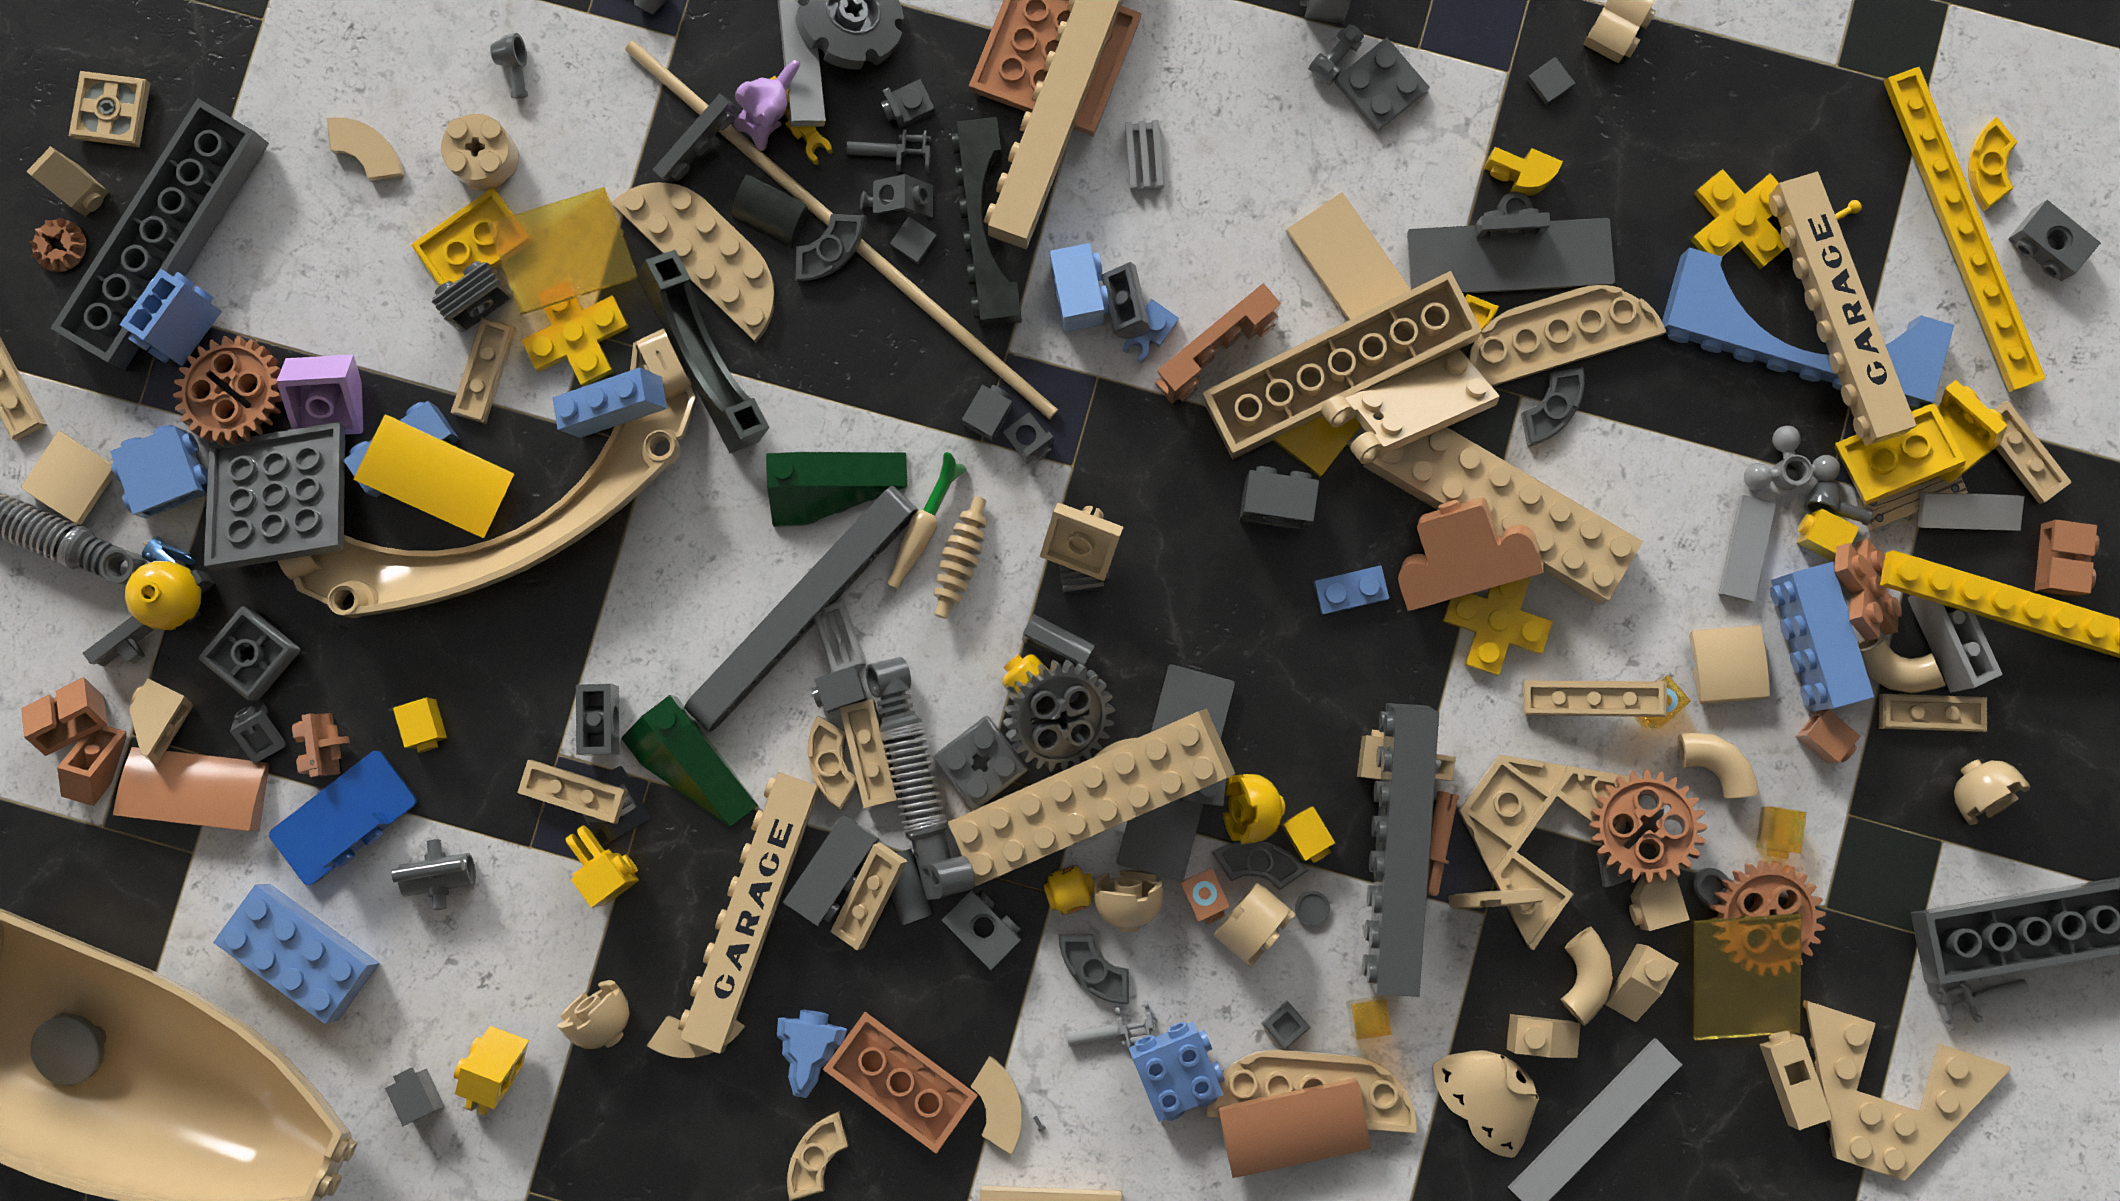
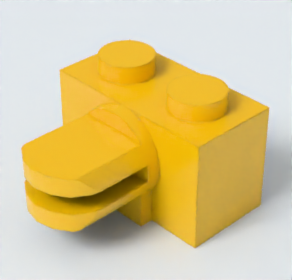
M583 825L577 829V833L583 843L574 834L566 837L567 844L583 865L582 868L572 874L574 877L571 881L591 908L607 905L639 881L634 874L638 871L634 862L626 854L621 856L620 853H612L610 849L604 850L586 826Z
M493 1026L487 1029L482 1038H475L468 1058H461L454 1072V1078L458 1079L455 1095L467 1099L465 1109L473 1111L479 1103L477 1112L482 1116H486L491 1108L495 1109L523 1067L529 1040Z

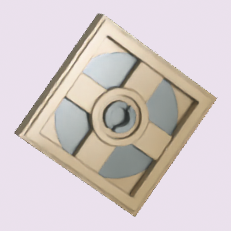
M80 71L69 136L76 140L140 147L151 83L146 79Z

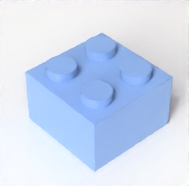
M1091 243L1051 250L1050 267L1063 332L1103 325L1104 314L1109 313V299L1106 286H1099L1098 282L1102 281V265L1099 252L1092 253Z

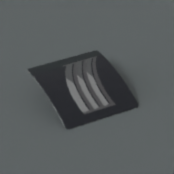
M622 766L596 779L628 790L618 823H610L572 810L580 826H586L602 847L651 819L649 812Z

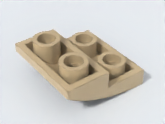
M58 431L21 488L76 524L82 525L114 477L110 461L86 448L68 434Z
M1761 625L1691 631L1689 638L1696 666L1693 676L1699 704L1769 699V673Z

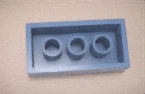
M1833 562L1793 572L1771 580V599L1776 607L1779 606L1783 619L1780 621L1781 632L1786 640L1789 639L1793 652L1790 654L1791 664L1794 671L1800 675L1803 685L1800 688L1801 697L1804 704L1810 707V711L1833 709L1873 698L1874 694L1852 623L1849 621V613L1837 575L1834 573Z
M270 883L254 885L213 942L324 1024L340 1020L380 964Z

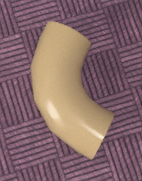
M1879 635V638L1865 641L1864 638L1858 641L1868 677L1890 690L1908 693L1928 691L1946 686L1932 653L1912 659L1900 657L1891 650L1883 635Z
M1682 733L1678 735V753L1682 766L1684 768L1704 767L1713 771L1720 779L1724 798L1759 795L1758 783L1751 763L1734 744L1714 734Z
M1592 927L1581 931L1565 946V950L1576 964L1577 979L1573 988L1561 998V1001L1570 1013L1584 1026L1595 1017L1606 1003L1613 980L1610 955L1599 935Z

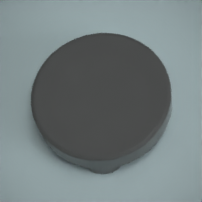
M65 1012L59 1013L41 1024L32 1037L31 1056L34 1065L45 1078L54 1083L74 1085L83 1082L92 1076L103 1062L105 1053L104 1043L107 1038L106 1032L82 1016Z

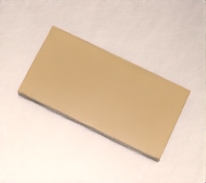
M1343 192L1286 229V233L1348 321L1411 290Z

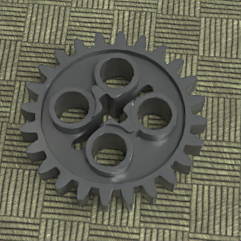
M1052 660L1050 670L1039 664L1038 675L1034 676L1031 672H1026L1029 680L1026 684L1016 681V685L1021 691L1019 694H1008L1014 701V705L1004 706V710L1012 717L1003 720V724L1011 729L1005 735L1011 742H1014L1011 747L1017 754L1021 753L1020 756L1027 763L1032 760V764L1037 769L1044 764L1050 772L1054 770L1056 763L1064 771L1067 769L1069 761L1074 765L1080 764L1079 757L1082 755L1088 760L1091 759L1092 756L1089 750L1092 747L1101 751L1102 747L1097 741L1099 738L1109 739L1110 736L1103 729L1105 726L1114 725V722L1106 715L1115 711V708L1107 703L1113 698L1107 690L1103 691L1107 684L1101 679L1097 680L1098 675L1093 670L1087 671V668L1081 663L1074 668V664L1069 660H1066L1061 668L1058 662ZM1080 691L1078 699L1069 703L1071 695L1074 692ZM1047 696L1046 703L1042 707L1036 708L1037 701L1041 697ZM1082 724L1081 730L1077 734L1071 735L1072 729L1076 725ZM1049 729L1048 736L1039 741L1038 736L1040 733Z

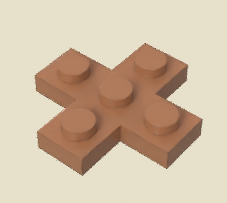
M1869 539L1855 542V549L1850 543L1836 546L1834 573L1851 593L1849 621L1865 641L1879 638L1880 631L1884 636L1898 632V618L1902 615L1898 599L1892 597L1885 587L1880 586L1885 555L1881 550H1877Z

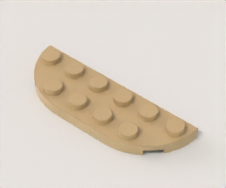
M657 182L634 187L622 193L611 202L663 254L676 250L691 281L755 343L762 337L771 321L775 307L774 281L771 272L756 248L705 199L686 187Z
M1592 285L1525 304L1500 314L1482 330L1480 337L1474 342L1470 350L1468 359L1493 387L1664 335L1666 329L1658 314L1642 298L1639 300L1635 296L1622 291V288Z
M1262 1050L1246 1055L1234 1062L1223 1072L1225 1081L1219 1083L1224 1095L1217 1097L1213 1104L1206 1106L1205 1113L1206 1117L1219 1118L1217 1107L1355 1078L1359 1083L1367 1129L1417 1133L1416 1114L1411 1099L1393 1074L1369 1059L1342 1054Z

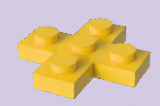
M1723 169L1694 192V195L1715 219L1690 240L1700 251L1721 257L1738 244L1759 269L1764 267L1787 248L1782 242L1781 235L1767 220L1773 215L1769 207V194L1779 184L1778 181L1770 173L1744 194Z
M568 280L537 295L551 325L521 340L535 370L540 372L568 358L580 385L583 387L613 373L600 342L629 328L614 296L612 295L583 309Z
M1530 577L1489 588L1486 598L1467 594L1449 600L1442 622L1475 632L1464 665L1497 676L1500 674L1509 644L1539 655L1543 654L1553 621L1520 610L1531 579Z

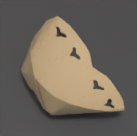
M1484 1050L1447 1055L1433 1064L1434 1080L1442 1099L1451 1111L1468 1120L1473 1136L1486 1149L1500 1156L1515 1157L1524 1144L1539 1100L1534 1083L1525 1070L1504 1055ZM1443 1068L1451 1072L1447 1083L1445 1082V1074L1442 1071ZM1517 1071H1518V1072L1523 1076V1078L1526 1080V1083H1525V1084H1524V1083H1521V1082L1517 1079V1077H1516V1072H1517ZM1453 1094H1463L1464 1105H1461L1459 1098H1455ZM1482 1126L1493 1128L1491 1138L1488 1137V1132L1483 1130ZM1511 1142L1513 1149H1509L1508 1146L1503 1147L1501 1144Z

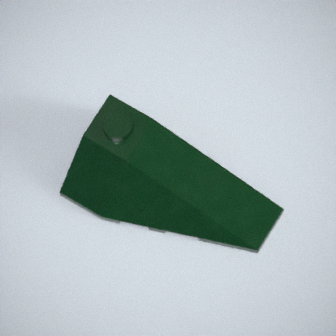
M906 452L766 453L767 491L773 527L810 525L822 518L835 513L839 514L848 510V508L875 500L891 486H894L897 490L908 487Z
M668 695L643 714L621 738L641 766L730 827L759 806L676 696Z

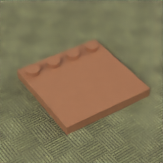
M1003 0L970 81L969 91L1032 113L1036 103L1032 101L1038 81L1044 82L1047 71H1044L1047 56L1050 51L1056 52L1059 41L1055 40L1061 21L1067 22L1071 13L1067 11L1069 0ZM1123 6L1120 7L1073 128L1074 130L1092 137L1095 136L1141 20L1142 13Z

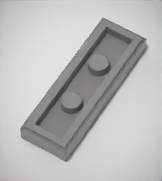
M1920 492L1917 526L1921 528L2021 531L2024 496Z
M1747 495L1740 496L1718 595L1750 603L1755 602L1776 502Z

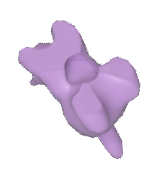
M797 60L788 64L775 80L761 77L751 82L747 81L742 83L735 93V99L743 107V111L735 118L734 126L739 132L748 133L759 151L766 149L769 135L782 125L777 120L786 112V89L800 66Z

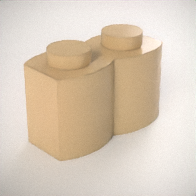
M1607 0L1583 45L1617 63L1621 61L1624 55L1630 58L1640 42V39L1635 37L1640 26L1646 29L1656 13V10L1651 8L1655 0Z

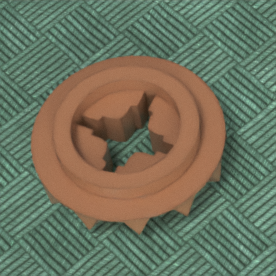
M58 218L52 221L45 220V224L42 227L34 229L36 234L33 241L29 242L33 250L31 256L43 268L53 272H63L75 267L83 258L86 250V239L82 230L75 223ZM49 239H61L60 242L67 251L53 250V245L50 244Z

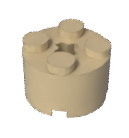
M469 114L455 118L447 124V130L441 142V153L447 167L461 182L471 189L488 191L492 187L498 189L503 186L502 183L514 175L519 162L518 149L510 135L497 120L483 114Z
M1258 882L1239 901L1240 903L1228 914L1214 932V936L1250 967L1263 954L1264 951L1261 947L1267 951L1280 936L1278 932L1280 930L1277 927L1279 926L1283 930L1296 914Z

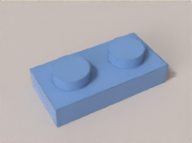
M1381 565L1313 582L1321 615L1389 599Z

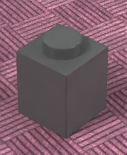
M981 385L962 418L963 426L993 442L1013 408L1012 401L1008 399L1010 394L995 385H992L990 389Z
M855 666L814 678L817 686L812 688L813 697L817 707L823 706L825 712L830 713L839 710L843 706L867 701L858 668Z
M413 1067L393 1076L396 1083L385 1088L402 1127L444 1107L427 1069L415 1073Z

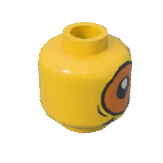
M1072 865L1050 873L1048 883L1043 884L1051 910L1057 909L1063 916L1087 909L1092 904L1090 894L1094 893V882L1091 873L1084 874L1078 865Z

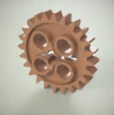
M223 336L221 346L212 339L209 344L210 350L206 351L200 346L197 347L200 355L197 359L189 355L187 356L188 361L191 363L190 368H179L185 374V378L174 381L176 385L182 388V391L173 394V397L181 402L175 407V410L183 414L180 420L190 426L189 430L200 435L201 438L208 442L213 439L219 445H223L225 440H227L231 444L237 445L238 436L249 442L251 437L250 431L253 430L262 435L263 432L260 425L263 422L271 426L273 425L272 420L269 418L270 413H281L274 406L276 402H282L276 382L281 371L277 366L279 361L270 355L271 352L264 346H260L252 339L247 342L242 337L237 336L233 342L227 336ZM233 363L231 370L225 373L226 368ZM214 373L227 383L233 390L251 403V407L246 408L233 398L227 391L209 378V374ZM254 383H257L256 388L252 392H249L251 386ZM210 389L209 395L203 398L204 393ZM235 408L233 415L227 418L229 411Z
M1649 769L1645 770L1642 779H1638L1636 773L1631 771L1629 782H1626L1621 776L1616 778L1617 789L1609 784L1605 786L1604 790L1608 798L1600 795L1597 796L1595 801L1602 808H1592L1590 814L1598 818L1599 821L1591 822L1589 829L1599 831V834L1591 838V843H1602V847L1597 851L1596 855L1603 856L1608 854L1610 858L1606 863V867L1609 868L1614 864L1619 865L1617 876L1621 877L1626 871H1630L1631 882L1633 883L1639 875H1644L1646 885H1650L1653 875H1657L1659 881L1665 883L1667 879L1666 872L1669 871L1673 877L1678 878L1680 876L1678 865L1689 870L1692 864L1687 856L1696 859L1700 856L1701 853L1693 846H1703L1706 842V839L1697 835V833L1704 832L1707 829V825L1697 823V820L1704 816L1705 811L1693 809L1699 798H1686L1689 786H1685L1680 790L1675 788L1678 780L1677 777L1666 783L1664 782V772L1662 771L1656 779H1651ZM1641 795L1651 796L1656 802V808L1653 810L1643 809L1638 804V797ZM1665 805H1669L1671 809L1656 822L1652 831L1648 830L1630 849H1626L1624 844L1639 832L1643 823H1648ZM1620 818L1625 819L1631 825V832L1628 834L1618 833L1613 828V821ZM1667 820L1679 822L1682 827V833L1679 835L1669 834L1664 828V822ZM1646 843L1651 844L1657 850V857L1650 860L1645 859L1639 852V846Z
M1759 860L1757 869L1753 864L1745 863V874L1735 869L1732 870L1735 881L1722 880L1727 890L1725 893L1720 891L1714 892L1721 899L1720 904L1710 905L1711 909L1718 912V916L1709 919V922L1719 926L1720 929L1712 933V936L1717 939H1724L1718 948L1724 952L1730 951L1728 960L1735 963L1740 960L1739 967L1749 970L1752 966L1753 972L1762 975L1764 969H1766L1767 973L1776 975L1778 966L1781 970L1790 972L1789 961L1800 966L1803 965L1800 957L1801 953L1813 955L1808 945L1810 942L1820 944L1821 941L1814 936L1815 931L1825 930V927L1816 922L1817 918L1825 916L1826 912L1815 908L1823 899L1811 896L1817 887L1810 883L1804 884L1807 879L1806 874H1795V867L1786 865L1783 868L1782 863L1772 861L1769 866L1768 862ZM1786 890L1788 900L1786 904L1780 907L1778 897L1780 893ZM1752 893L1754 903L1752 907L1746 910L1744 899L1748 894ZM1770 912L1780 916L1795 912L1797 914L1795 918L1789 919L1767 918L1765 923L1756 919L1738 922L1739 917H1767ZM1789 925L1791 930L1790 936L1785 941H1782L1781 931L1785 926ZM1755 928L1757 932L1756 939L1753 943L1748 944L1746 940L1747 934L1751 929Z

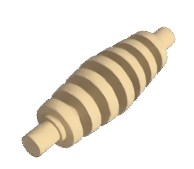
M974 496L970 510L961 512L959 519L965 524L956 523L953 528V532L960 536L950 535L947 544L954 548L945 547L943 549L942 556L950 561L941 560L939 569L947 573V575L938 574L936 582L943 586V588L935 587L933 594L938 598V604L934 613L937 617L947 619L951 605L960 603L962 596L956 593V591L965 592L968 587V583L961 580V578L972 579L974 571L968 567L975 568L978 566L979 558L972 554L979 555L982 550V546L975 541L984 540L985 533L978 529V527L986 528L987 519L983 517V511L987 502L984 498Z

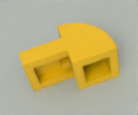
M1495 147L1488 157L1484 169L1490 171L1491 176L1498 180L1514 181L1510 192L1531 196L1541 192L1549 185L1558 173L1563 161L1533 148L1523 159Z

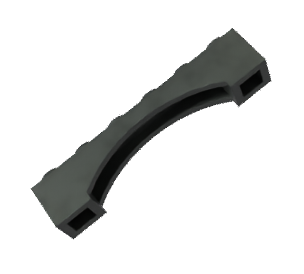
M997 117L958 121V133L952 134L954 154L960 153L962 166H955L958 187H965L966 198L959 199L961 217L962 219H968L970 231L963 232L965 251H972L974 264L967 265L969 284H976L978 297L971 298L973 317H980L982 327L1021 323L1017 282H1009L996 264L983 228V198L986 182L995 160H1002Z
M672 250L645 260L637 279L729 453L731 454L760 442L770 427L756 400L750 398L742 390L717 352L696 305L690 285L691 278L677 251Z

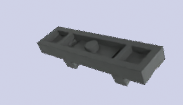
M198 570L191 572L197 586L201 588V595L215 585V582L208 573ZM197 610L191 620L188 619L187 621L192 622L201 615L199 610ZM131 616L82 654L93 665L106 666L119 655L127 663L136 664L146 656L137 642L154 629L139 623Z

